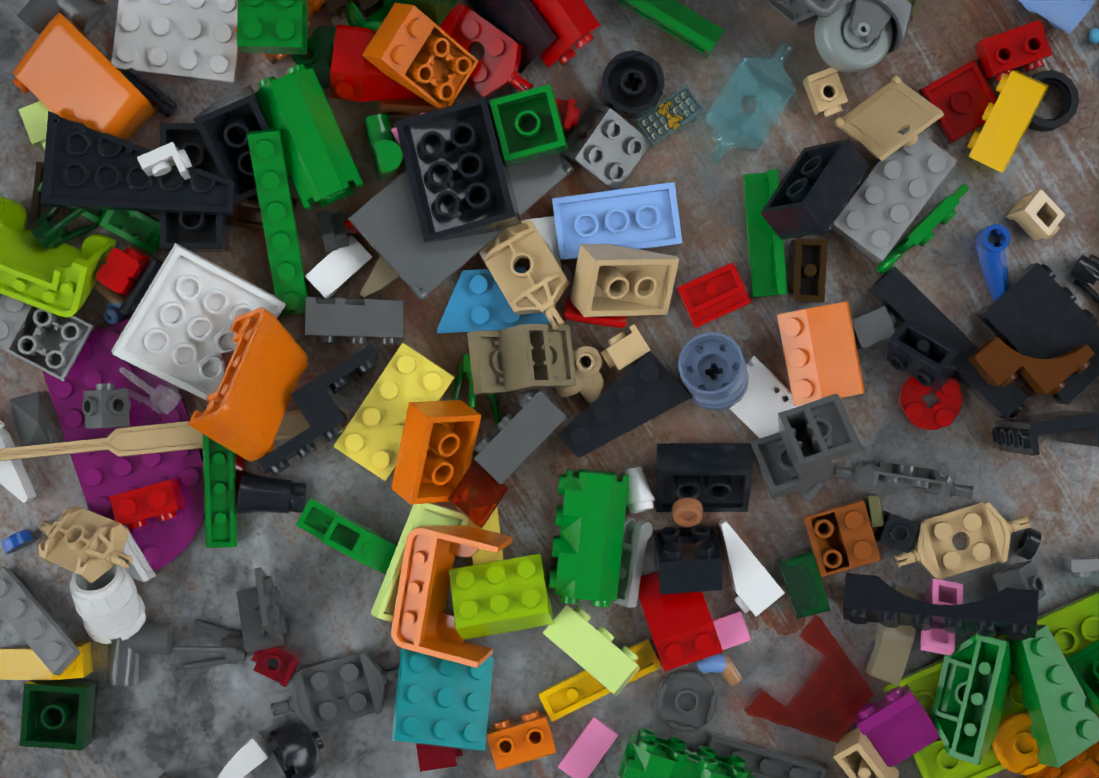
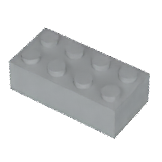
M905 128L900 132V134L903 135L904 133L910 131V129ZM919 133L918 141L914 145L909 147L902 146L883 161L879 159L875 161L861 183L849 196L847 205L840 210L830 230L874 263L883 261L956 164L957 160Z

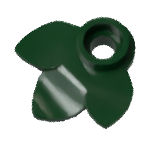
M334 26L318 27L309 38L307 37V49L313 50V56L310 59H304L302 54H292V58L297 65L304 64L306 69H314L323 88H330V71L336 27Z

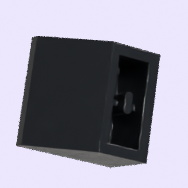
M695 525L689 528L665 527L661 530H653L660 595L722 590V557L714 526Z

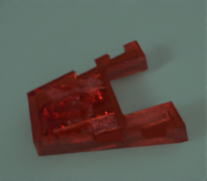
M815 614L799 637L824 656L789 704L785 706L760 688L744 710L751 716L761 717L773 723L795 728L801 732L838 743L855 720V715L858 714L859 709L867 704L874 693L828 630L825 623Z

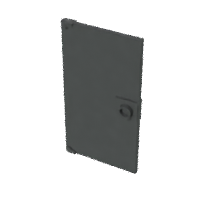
M501 90L490 100L507 95ZM560 153L508 166L519 215L521 216L574 171L571 164ZM407 169L348 218L353 226L421 301L426 299L438 286L505 230L501 229L489 233L425 243Z

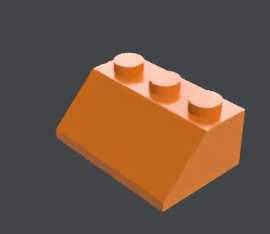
M848 301L777 314L794 406L804 405L834 394H838L839 398L865 393Z

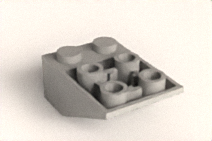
M2 295L0 299V349L64 381L94 326L75 316L61 317Z

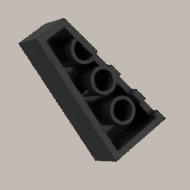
M649 351L557 435L580 458L692 397Z

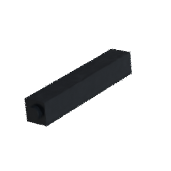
M895 266L889 268L868 289L887 310L893 312L894 316L902 324L907 319L958 349V365L954 375L998 418H1013L1021 412L1025 406L1023 401L1028 396L1013 381L1005 387L1002 385L990 386L967 359L978 347Z

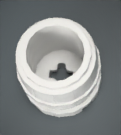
M115 564L93 583L88 582L84 577L73 572L70 581V591L77 613L82 617L87 634L94 641L111 644L110 639L121 637L123 641L140 630L146 620V607L141 596L137 593L134 579L131 578L125 568Z

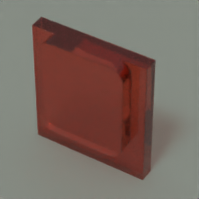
M474 460L448 500L477 527L482 529L509 488L504 483L500 485Z

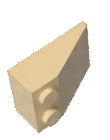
M580 244L570 301L584 317L668 315L679 258L677 256L612 244Z

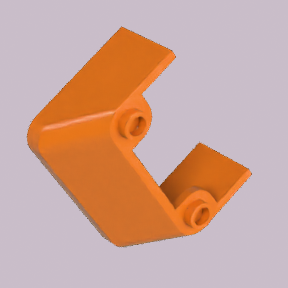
M467 525L419 526L412 530L406 539L391 628V636L395 644L403 649L478 668L492 655L493 649L462 640L456 630L454 614L445 612L450 587L449 570L453 569L455 555L470 557L479 549L498 553L512 543L513 536Z

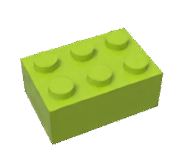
M541 553L449 570L455 626L462 640L554 624L547 571Z

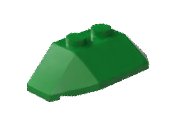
M975 634L969 640L957 646L951 656H944L931 718L945 745L948 756L980 765L998 732L1012 673L1008 641Z

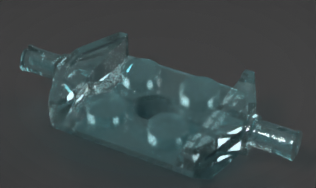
M782 42L773 58L771 57L770 59L752 56L743 57L705 116L708 126L718 139L716 147L708 156L710 161H713L718 154L714 163L719 165L726 152L731 148L745 151H757L773 124L796 91L795 85L783 68V63L793 50L790 45L783 53L787 43ZM746 97L754 98L757 102L756 112H744L741 108V100Z

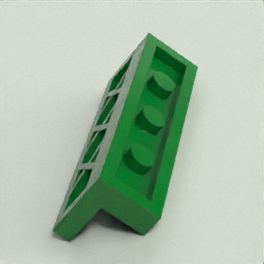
M613 0L705 58L709 57L724 32L722 28L676 0Z
M778 169L768 170L765 173L744 174L742 178L752 298L782 296L787 294L784 243L760 214L779 186Z

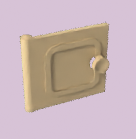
M895 75L888 84L842 118L838 117L834 122L839 129H842L880 161H883L900 147L914 145L918 141V134L944 116L942 110L908 87L898 75ZM905 128L910 129V131L904 133L903 135L900 134V132Z

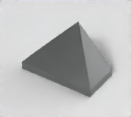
M41 392L9 400L21 447L54 443Z

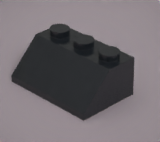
M249 85L221 97L193 118L221 176L236 184L235 203L257 194L247 134L253 131L270 130L252 86ZM287 169L288 178H289V180H290V179H292V178H291V176H290V174H289V171H288V169Z
M750 443L657 444L655 464L656 512H672L673 504L682 498L697 499L703 506V512H748L753 474Z

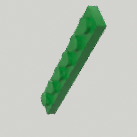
M278 128L248 132L247 137L274 292L277 298L286 303L279 316L305 313L308 291L281 130Z

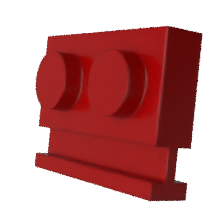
M733 262L676 288L694 329L752 303Z

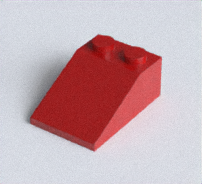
M657 571L641 576L638 597L664 672L723 652L703 592L660 595Z

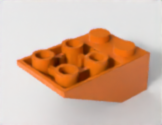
M394 3L362 54L363 57L384 74L438 109L446 108L453 104L479 62L416 6Z

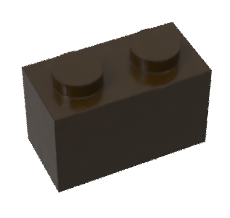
M795 238L791 241L788 302L813 304L825 302L828 240Z

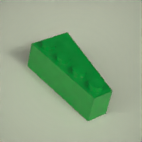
M1037 625L1035 638L1015 640L1008 637L1005 641L1009 642L1012 667L1016 679H1019L1023 692L1021 699L1023 706L1028 710L1032 724L1029 726L1031 734L1036 739L1039 753H1037L1039 762L1042 765L1059 768L1099 741V718L1048 626Z

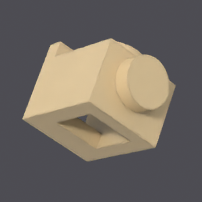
M832 67L807 76L803 80V85L815 116L824 113L825 118L838 114L843 111L841 106L848 102L837 73L838 70ZM825 87L831 88L833 97H826L823 94V89Z
M1042 189L1023 195L1006 217L1010 221L1015 220L1036 241L1042 238L1047 240L1058 232L1060 228L1058 224L1065 217V214Z
M635 324L628 328L631 334L626 336L622 331L608 340L610 347L600 352L609 368L615 365L617 370H620L651 351Z

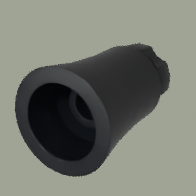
M242 471L238 514L253 512L289 514V511L302 513L305 508L307 483H292V480L272 478Z

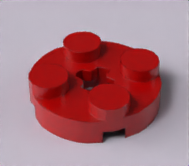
M911 376L903 382L899 391L898 402L904 416L912 425L925 430H938L951 425L958 416L962 406V393L959 382L952 377L938 392L930 386H923L915 377ZM930 390L934 391L935 397L938 398L937 404H933L932 408H928L927 402L923 401V395H929Z

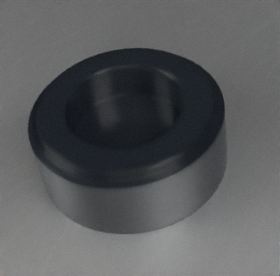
M1033 528L1025 529L1017 544V555L1027 560L1032 559L1040 545L1041 532Z

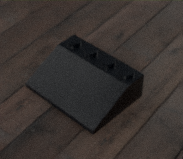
M486 96L395 122L425 243L489 233L522 224L508 166L503 157L490 102Z

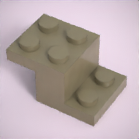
M522 324L500 331L468 332L474 395L521 394L543 388L576 386L569 324H563L562 326L557 324L559 327L557 329H552L551 324Z

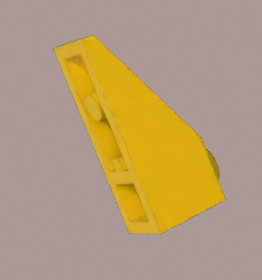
M91 641L73 642L81 653L61 675L52 674L30 646L0 648V680L84 678L93 672Z

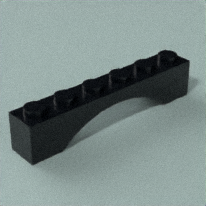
M846 573L843 619L849 620L854 624L874 622L891 628L905 625L912 626L914 629L921 631L936 628L944 629L952 634H960L966 631L977 632L978 635L984 637H993L997 634L1007 635L1015 640H1026L1036 636L1039 591L1004 588L993 596L976 602L960 605H938L908 597L890 587L878 576Z

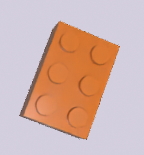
M462 400L409 402L391 489L410 505L463 500L481 414Z

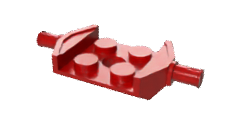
M460 4L449 12L439 27L469 53L471 47L476 43H481L485 49L484 56L478 60L479 62L466 83L479 91L480 95L487 98L498 93L508 85L515 87L520 92L533 88L534 85L522 78L518 72L522 57L521 44L466 5Z

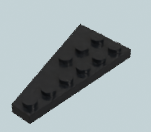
M48 111L40 203L44 207L234 216L236 184L226 178L193 167L187 168L191 178L185 180L176 165L172 166L171 171L164 175H151L148 177L137 157L152 150L113 135L104 134L88 128L84 124L67 120Z

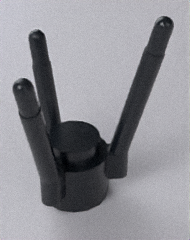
M1082 254L1074 265L1070 276L1075 278L1073 284L1082 288L1099 304V294L1087 284L1089 282L1094 285L1097 280L1099 281V258L1093 254L1089 257Z

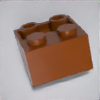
M859 498L827 506L803 517L820 577L881 560L864 500Z

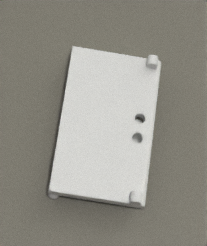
M753 356L746 363L749 375L748 389L741 401L729 409L760 439L779 432L778 413L798 406L793 404L791 391L764 364Z

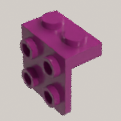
M908 684L891 689L884 695L883 699L863 706L857 712L858 714L855 715L857 727L863 735H867L888 767L897 765L939 739L938 730Z

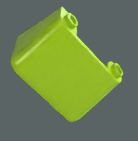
M0 196V294L61 317L73 316L81 309L98 281L95 275L103 264H107L106 258L112 249L115 248L117 240L96 233L91 234L84 240L81 249L64 243L57 249L53 245L46 250L31 230L26 229L27 213L22 205Z

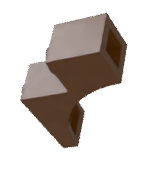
M991 337L972 352L967 359L990 386H1007L1018 376L1016 371L1018 370L1038 395H1054L1066 385L1064 381L1072 373L1074 375L1081 373L1090 365L1088 360L1095 353L1087 344L1077 345L1070 351L1057 357L1038 359L1016 352L1008 347L999 337Z

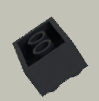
M849 138L804 148L760 214L781 240L824 234L832 228L833 221L840 210L847 205L849 196L861 183L862 176L869 165Z

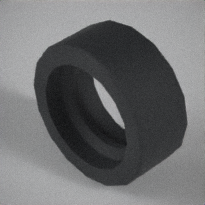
M1049 70L1033 75L1032 78L1040 82L1055 85L1063 95L1064 106L1060 114L1053 119H1042L1034 114L1028 127L1040 132L1053 131L1068 123L1075 115L1079 104L1078 90L1073 81L1064 73Z

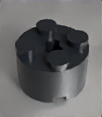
M631 50L616 55L608 63L602 75L601 95L605 105L613 109L621 117L627 119H635L647 115L656 107L663 93L665 80L662 68L655 59L640 51ZM628 79H632L633 83H639L636 91L625 87Z

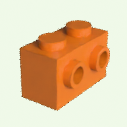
M537 709L521 714V719L509 722V719L505 718L491 723V728L487 729L486 736L497 770L556 753V744L546 711L539 713Z

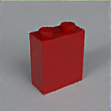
M530 0L558 38L540 56L548 68L558 62L563 66L577 56L575 50L577 48L580 50L594 40L592 34L601 26L583 0Z

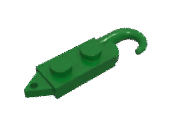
M965 183L952 194L945 196L891 249L885 259L877 265L878 273L884 274L911 247L917 244L923 247L933 238L935 234L932 230L939 223L944 226L957 214L954 208L960 203L961 197L969 190Z

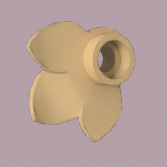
M583 346L576 351L572 350L577 385L555 388L558 397H569L580 391L587 402L593 403L600 396L604 386V380L600 373L603 358L595 347ZM584 356H588L591 359L589 367H585L582 364Z

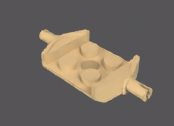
M521 221L522 224L508 227L481 249L479 254L516 315L545 314L552 329H557L559 327L554 319L557 320L560 326L565 322L557 312L555 304L570 283L533 221ZM521 258H527L531 262V267L526 273L515 271V263Z
M989 502L977 503L918 521L919 528L915 535L914 547L911 548L912 551L894 555V558L897 560L898 568L914 562L920 563L934 579L939 580L996 562H1007L1012 532L1030 528V523L1027 522L1029 519L1024 515L1023 517L1008 521ZM958 532H963L967 536V543L961 549H956L952 544V538Z
M75 506L66 508L57 522L51 524L48 521H42L40 523L44 526L38 525V531L46 535L39 544V557L51 566L54 563L81 575L90 583L96 581L115 564L127 569L130 567L127 563L131 565L133 563L132 556L123 553L130 531L119 522Z

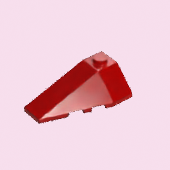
M337 24L330 71V98L359 102L421 98L384 74L362 56L376 31L369 28Z

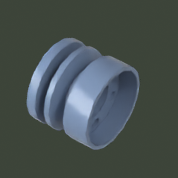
M707 332L695 336L686 343L679 356L678 368L685 389L692 397L693 402L706 410L720 411L731 408L741 401L748 389L749 375L742 350L735 340L723 333ZM715 373H720L717 380H712Z

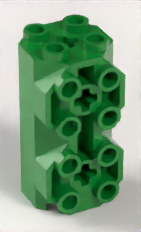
M299 64L289 68L285 76L278 79L272 76L258 82L259 90L255 92V95L270 129L280 128L287 169L304 208L307 211L314 210L313 203L319 202L321 207L328 206L354 194L353 188L355 185L359 189L364 188L365 185L316 72L313 68L306 69L304 64Z
M566 468V474H559L558 494L563 495V504L556 505L555 526H561L560 536L553 535L552 557H557V565L550 566L549 588H554V594L560 596V602L579 604V599L592 601L591 605L610 607L611 601H617L629 482L628 474H621V480L617 479V475L614 472L578 469V475H573V469Z
M640 728L638 734L631 735L630 742L625 747L617 774L619 778H754L751 775L750 769L745 767L746 761L739 756L728 755V757L718 755L715 750L706 746H699L697 752H690L685 749L687 745L685 741L676 737H669V740L658 737L654 731Z

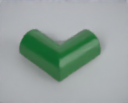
M388 114L367 116L364 121V127L377 178L380 182L393 178L398 172L403 158L402 150L395 143Z

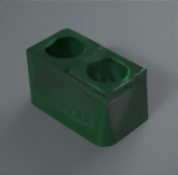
M810 547L777 559L796 619L830 611L819 570Z

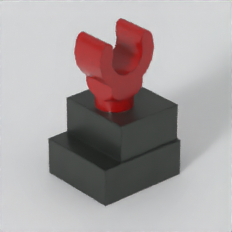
M326 210L316 213L326 252L350 246L348 232L361 234L349 220H343L342 212L329 214V211Z

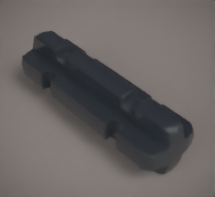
M129 68L124 73V76L145 96L153 107L157 106L158 111L165 117H169L175 112L177 108L176 103L168 96L165 97L164 93L146 78L142 79L139 72Z

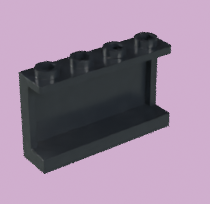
M1039 263L1030 264L1022 276L994 302L984 306L976 315L1008 347L1028 357L1049 359L1062 355L1077 345L1087 344L1095 353L1088 360L1090 365L1077 375L1072 373L1064 380L1066 385L1059 392L1051 395L1058 404H1069L1099 376V328L1096 325L1098 321L1091 312L1086 309L1082 310L1075 303L1077 298L1067 287L1063 286L1061 288L1054 280L1056 277L1054 272L1047 265H1040Z
M1064 410L995 420L996 427L992 430L994 444L996 446L999 445V450L1031 456L1039 455L1038 436L1052 433L1059 434L1060 442L1099 447V412Z

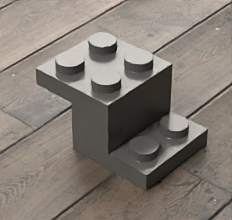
M838 394L778 413L779 432L750 442V448L772 499L830 480L831 461L861 451V443Z

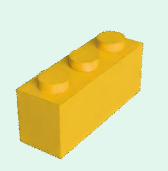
M1012 70L1010 75L1004 74L996 91L1000 92L996 103L990 102L982 116V120L986 121L981 133L975 131L967 148L972 149L968 157L1001 173L1006 171L1049 85L1016 70Z

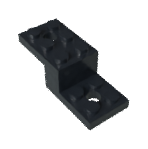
M373 344L365 347L291 394L294 403L310 428L257 460V463L266 475L272 472L276 476L290 467L288 463L290 459L297 455L302 459L317 450L315 446L317 442L324 438L329 442L343 433L342 427L346 425L345 419L328 392L332 390L336 394L350 385L349 379L358 374L361 378L376 368L377 364L375 362L378 361L379 354Z

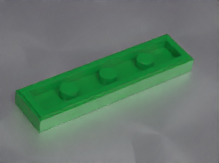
M202 434L206 548L237 547L236 454Z

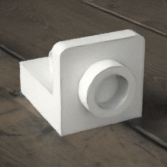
M173 142L137 157L148 177L151 175H164L171 171L172 166L176 165L185 180L191 178L187 168L192 167L185 149L178 150Z

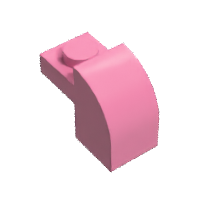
M933 578L925 591L923 602L938 605L963 604V584ZM936 628L921 631V650L951 656L955 651V634Z

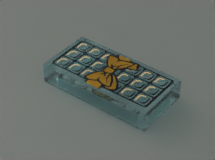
M685 85L649 113L639 118L636 123L647 139L650 140L652 146L655 147L702 113L704 109L688 86Z

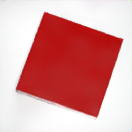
M975 59L919 90L922 97L943 111L944 116L938 119L936 123L948 144L984 125L986 121L982 120V116L990 102L995 104L997 101Z

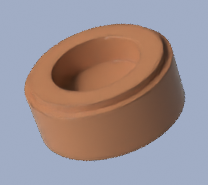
M694 498L679 499L672 506V518L680 526L691 527L697 525L703 519V506L700 501Z

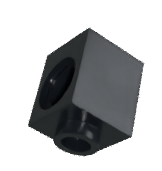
M883 510L884 524L876 528L874 532L875 540L908 553L919 524Z

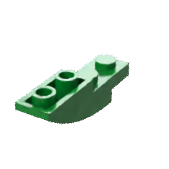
M312 497L295 526L321 539L322 543L385 575L398 545L397 542L368 526L365 527Z

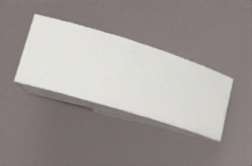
M257 732L230 759L217 778H255L251 771L269 758L273 752L272 749Z

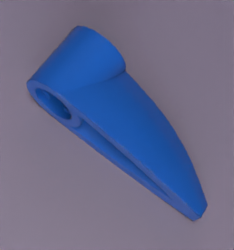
M993 224L980 229L975 237L979 262L993 302L1009 288L1005 248L1009 245L1010 234L1000 224ZM991 234L992 236H997L998 242L994 244L988 243L987 236Z

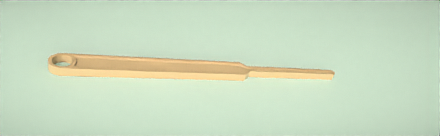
M337 406L339 411L343 412L346 416V425L342 428L344 431L350 422V415L346 409ZM300 410L285 411L273 441L292 439L310 428ZM190 421L117 428L107 438L0 449V461L110 450L118 457L202 449L203 436L201 432L188 425Z

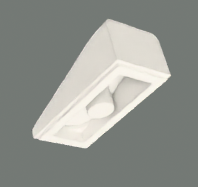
M352 235L348 237L350 246L332 251L305 275L326 299H330L373 258Z

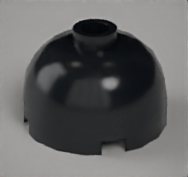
M288 722L267 731L269 743L275 741L278 746L273 753L286 778H311L316 773L321 763L319 750L324 748L317 731L311 733L305 725L298 722Z

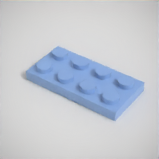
M675 182L552 198L560 260L578 258L580 244H612L643 250L683 243Z

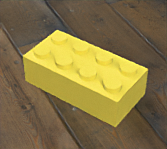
M402 343L333 447L382 480L387 481L396 467L409 402L441 401L456 377L415 349Z

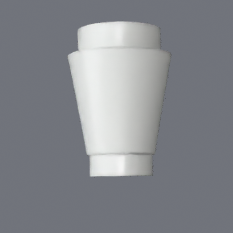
M642 467L624 470V474L629 475L626 503L629 513H640L654 509L653 501L655 499Z

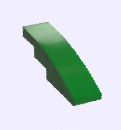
M42 182L37 189L39 192L42 191ZM88 209L81 214L152 254L156 252L160 245V222L140 211Z

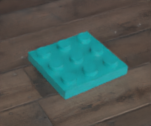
M401 648L391 741L484 751L494 657L490 656L478 668Z

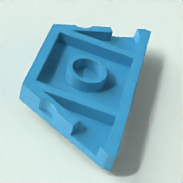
M515 267V271L518 273L527 272L524 267ZM489 269L462 270L438 325L437 334L497 331L522 324L550 323L545 314L542 313L516 315Z

